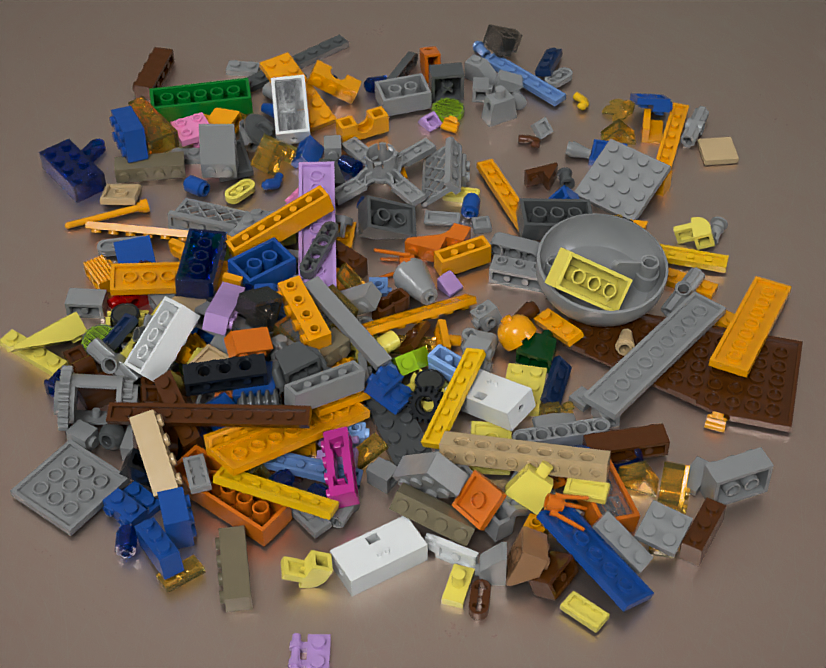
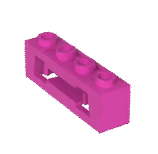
M348 427L324 431V440L321 441L323 453H325V456L322 457L323 465L327 469V473H324L326 485H329V489H326V496L329 499L339 501V508L360 504L353 444ZM335 452L337 454V457L342 456L344 474L348 484L346 483L345 478L339 479L338 463L334 455Z

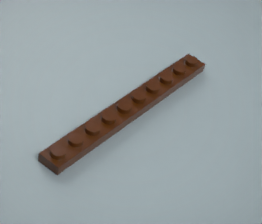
M109 402L106 422L113 425H131L130 417L153 409L162 415L164 426L310 428L312 407L302 405Z

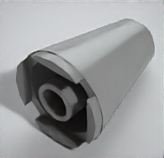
M410 258L411 260L408 262L403 261L393 274L395 286L402 288L412 298L424 305H430L435 302L438 292L427 265L418 258Z

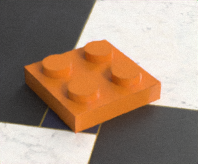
M474 470L458 497L452 503V506L475 527L484 531L507 495L482 473Z

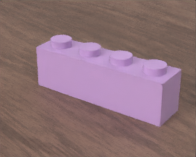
M222 282L205 312L202 329L224 336L228 329L232 330L234 321L236 322L238 314L241 313L242 306L246 302L247 295H244L245 287Z

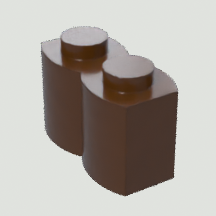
M397 288L388 293L387 296L381 297L376 310L372 311V320L410 310V295L402 288Z

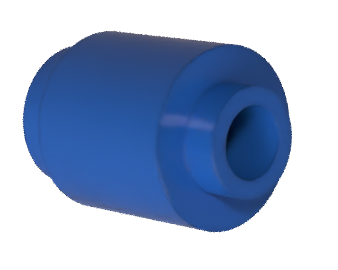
M193 175L188 176L183 182L184 190L198 197H206L210 191V184L207 181Z
M468 193L463 198L461 214L465 218L471 219L478 216L480 199L477 194Z

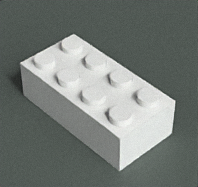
M165 296L124 362V365L151 381L166 373L171 364L176 360L182 346L186 344L189 334L197 326L200 315Z

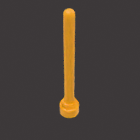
M147 199L139 200L140 202H137V205L66 222L65 228L71 229L85 225L86 221L99 222L138 211L145 214L150 212Z

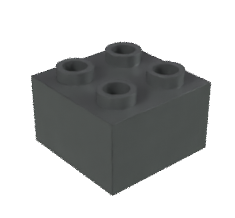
M461 62L429 65L431 103H435L442 98H454L464 101V71Z

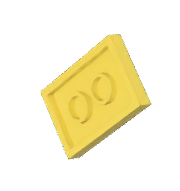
M508 363L506 379L532 388L536 406L528 415L539 416L542 402L540 398L545 386L547 368Z
M471 421V434L512 439V431L490 422ZM469 466L472 471L476 470L482 474L510 475L511 472L509 470Z

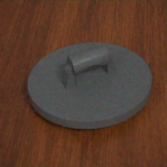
M249 114L244 119L245 132L256 145L267 150H273L278 146L275 126L267 118L259 114Z

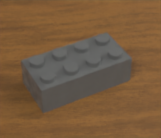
M519 198L516 210L519 234L522 238L542 240L546 232L557 223L576 215L592 214L593 212L590 199Z

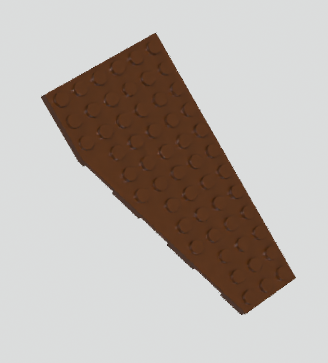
M645 314L632 322L614 327H595L569 318L571 324L582 330L584 337L571 347L564 343L563 346L612 368L624 357L615 348V344L623 329L632 331L636 346L666 317ZM712 326L651 385L710 413L712 411L722 413L728 421L791 432L803 341L768 335L746 378L708 366L713 352L727 329Z

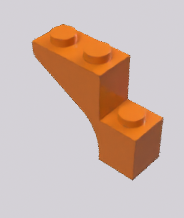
M454 223L448 231L442 234L409 237L405 241V253L410 252V254H414L415 258L434 263V251L471 239V227Z

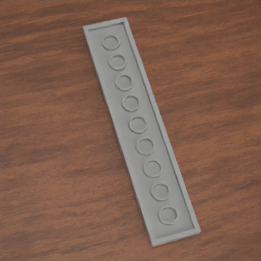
M694 291L582 395V401L616 420L726 313V307Z

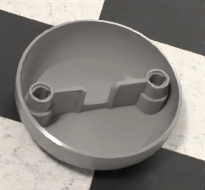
M582 214L567 218L546 232L537 251L536 277L547 300L568 318L595 327H614L642 317L657 304L667 283L668 261L658 241L636 223L614 215ZM560 247L633 280L619 310H604L544 283Z

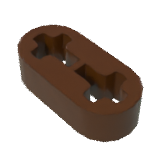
M484 579L475 580L471 585L469 615L474 620H483L489 613L491 585ZM479 588H483L482 596L478 595ZM477 603L481 604L480 611H476Z

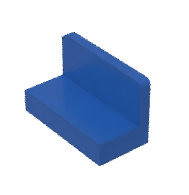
M309 135L298 144L291 165L297 168L299 167V162H318L319 158L322 157L324 147Z

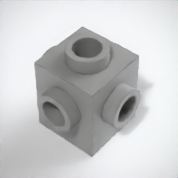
M489 299L470 311L473 318L471 322L476 329L480 328L482 331L488 332L501 323L502 316L498 307Z

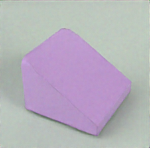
M434 111L421 117L418 121L419 125L429 132L439 128L442 124Z
M451 270L437 279V288L449 297L463 289V285Z

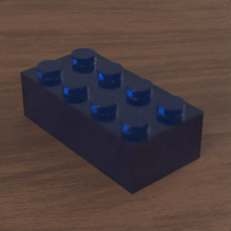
M70 139L39 152L42 168L76 203L104 190L106 186L104 173Z
M189 228L175 278L176 296L199 299L215 296L227 251V244L225 242L227 240V232Z

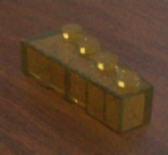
M664 462L657 502L685 515L687 504L683 503L684 500L688 501L690 488L686 487L690 466ZM649 546L648 552L650 554L674 559V557Z

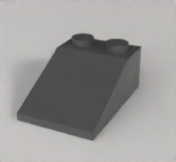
M367 195L358 204L359 237L374 240L417 237L415 206Z

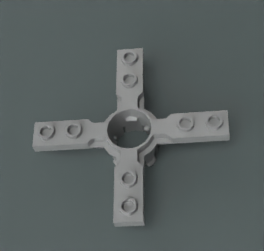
M356 137L341 144L342 149L360 165H365V167L356 177L335 188V203L338 206L366 191L368 186L374 183L390 185L391 191L409 205L416 206L426 200V194L407 180L400 172L402 167L411 166L437 151L436 145L427 138L401 152L396 151L393 145L389 143L387 144V150L386 142H379L380 150H378L377 143L367 147Z

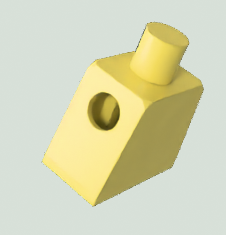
M545 460L542 461L538 468L528 463L505 485L504 493L538 515L544 506L546 495L553 488V479L548 476L553 466Z

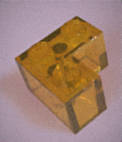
M264 133L250 165L275 176L280 168L281 161L291 163L295 157L297 147Z

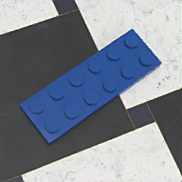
M564 506L563 511H558V513L585 528V531H581L557 517L550 516V511L548 510L539 512L536 518L569 554H572L573 558L582 566L587 574L594 579L623 612L652 598L654 592L574 508Z

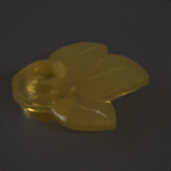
M613 99L609 101L610 105L604 107L602 114L613 115V123H617L626 119L628 115L634 112L635 104L629 100Z

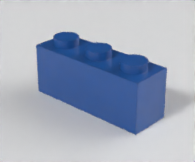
M154 517L134 526L141 548L164 580L184 571L179 550Z

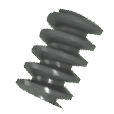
M266 389L264 396L261 390L257 391V396H254L253 391H250L248 397H246L245 391H242L241 397L237 401V404L283 405L281 395L278 394L277 389L273 390V395L270 394L269 389Z

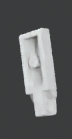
M427 533L423 538L428 545V550L434 552L436 558L453 565L458 564L475 569V563H478L479 552Z

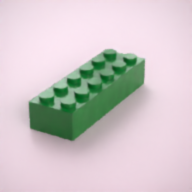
M248 78L149 89L154 125L170 123L201 112L210 115L215 108L240 111L241 115L253 114Z

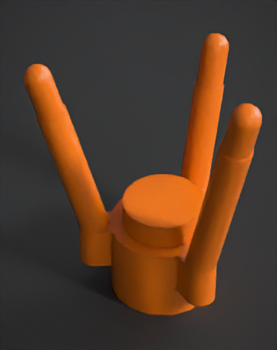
M374 249V252L399 256V258L382 257L380 258L381 261H395L400 264L403 261H410V258H415L414 254H410V252L403 253ZM394 272L387 273L379 277H391L393 276Z
M557 492L555 495L551 493L546 495L544 510L550 511V516L557 517L569 525L585 531L584 527L561 515L558 511L562 512L564 506L586 511L588 509L586 506L565 502V499L589 500L588 496L568 495Z

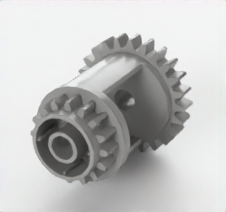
M62 365L60 381H56L54 415L58 417L59 431H67L71 424H74L78 419L93 425L108 424L106 422L107 411H100V408H93L92 411L77 410L78 388L117 389L116 402L138 403L139 385H134V380H124V376L74 373L73 366Z

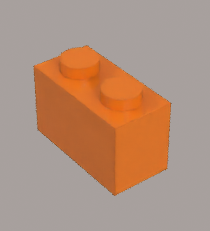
M267 327L231 331L224 338L229 358L264 353L266 358L267 354L274 349Z

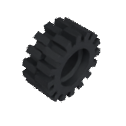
M431 385L423 386L411 393L412 396L408 399L411 403L408 404V408L411 407L412 410L409 413H413V418L419 419L418 422L430 423L444 395L443 392H439V388H434ZM424 397L431 398L434 403L431 412L423 410L421 406V401Z

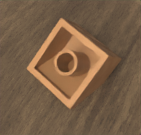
M525 526L521 528L507 555V586L538 578L543 569L546 570L550 563V557H548L550 545L547 543V534Z

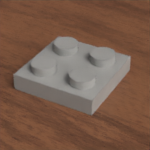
M653 500L634 538L674 557L693 518Z

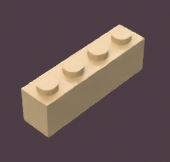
M153 409L130 417V423L153 495L158 499L157 492L178 488L184 484L180 472L177 473L174 466L177 465L175 455L169 451L168 446L171 445L167 433L164 434L162 426L165 425L163 417Z

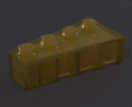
M143 96L128 102V106L133 108L144 127L148 154L166 153L179 147L178 131Z

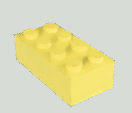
M560 247L544 283L604 310L614 311L620 309L633 280Z

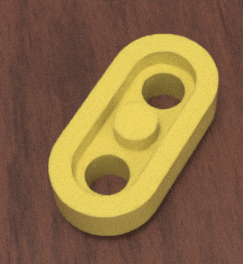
M242 179L225 191L226 202L237 204L255 192V182L251 179Z

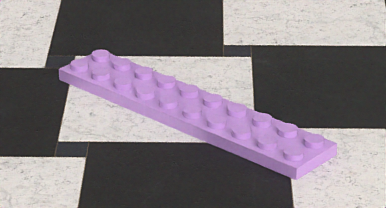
M334 161L299 162V197L321 185L329 194L334 207L332 212L299 231L298 275L303 283L311 279L301 277L300 263L321 226L328 221L335 222ZM335 240L315 277L319 276L337 296ZM321 241L318 244L324 246L327 242ZM313 254V255L311 256V258H314V259H317V258L320 257V255H318V254Z

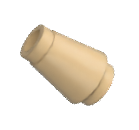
M629 329L621 331L615 344L617 352L625 356L635 347L632 331Z

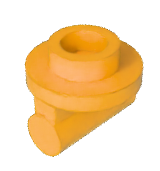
M450 115L445 117L440 129L457 134L460 125L458 118Z
M712 411V415L707 414L704 428L724 433L727 419L724 418V414Z

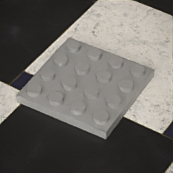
M610 139L574 192L578 194L579 199H590L591 205L614 216L626 217L628 220H638L670 172L671 166Z
M70 439L11 489L10 492L12 497L72 536L104 507L102 501L117 488L121 490L130 483V479L120 475L118 469Z

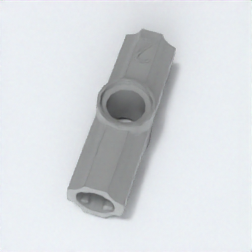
M700 106L695 108L691 118L688 117L680 141L684 147L690 148L694 146L698 137L702 136L705 122L709 116V111L706 107Z
M691 267L682 281L675 285V290L661 307V311L666 317L696 291L705 279V274L701 269Z
M95 338L87 346L86 351L101 364L102 370L105 373L112 374L113 376H124V380H134V385L140 381L141 376L133 369L124 365L125 357L120 353H115L100 338Z

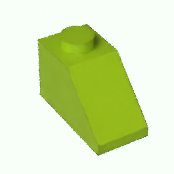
M426 346L393 358L392 362L397 366L398 372L401 375H406L428 366L427 356L429 353Z

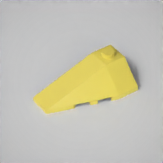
M76 311L6 350L9 353L65 344L69 341L75 343L82 339V334L87 329Z

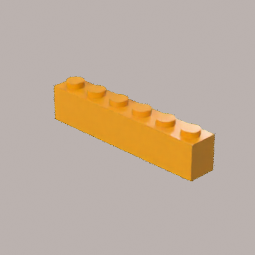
M319 185L229 238L225 242L232 257L273 237L281 242L332 212L334 207L330 196Z

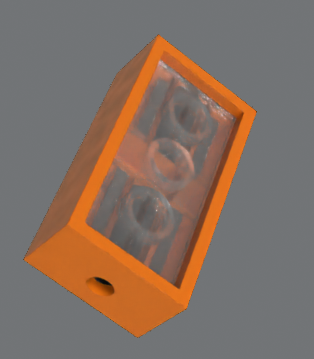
M610 459V469L606 483H610V491L606 504L577 500L579 505L588 508L586 511H583L591 527L606 511H609L632 533L636 530L640 514Z

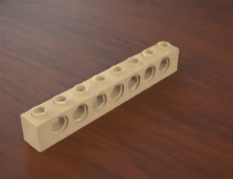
M450 431L444 432L439 443V453L454 464L519 472L528 463L538 468L542 461L545 460L553 466L549 476L605 483L610 469L611 451Z

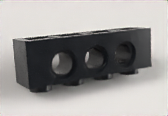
M264 353L219 360L213 359L197 363L191 362L182 365L187 396L268 385Z

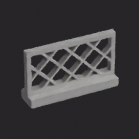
M452 136L446 139L444 147L423 159L422 192L426 194V200L421 202V205L424 208L451 191L455 195L461 192L462 146Z
M185 198L175 211L170 210L168 212V229L195 231V235L212 238L218 231L228 235L250 212Z

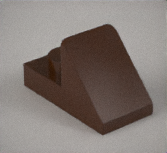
M557 162L525 170L524 185L526 188L543 184L546 190L549 191L557 179Z

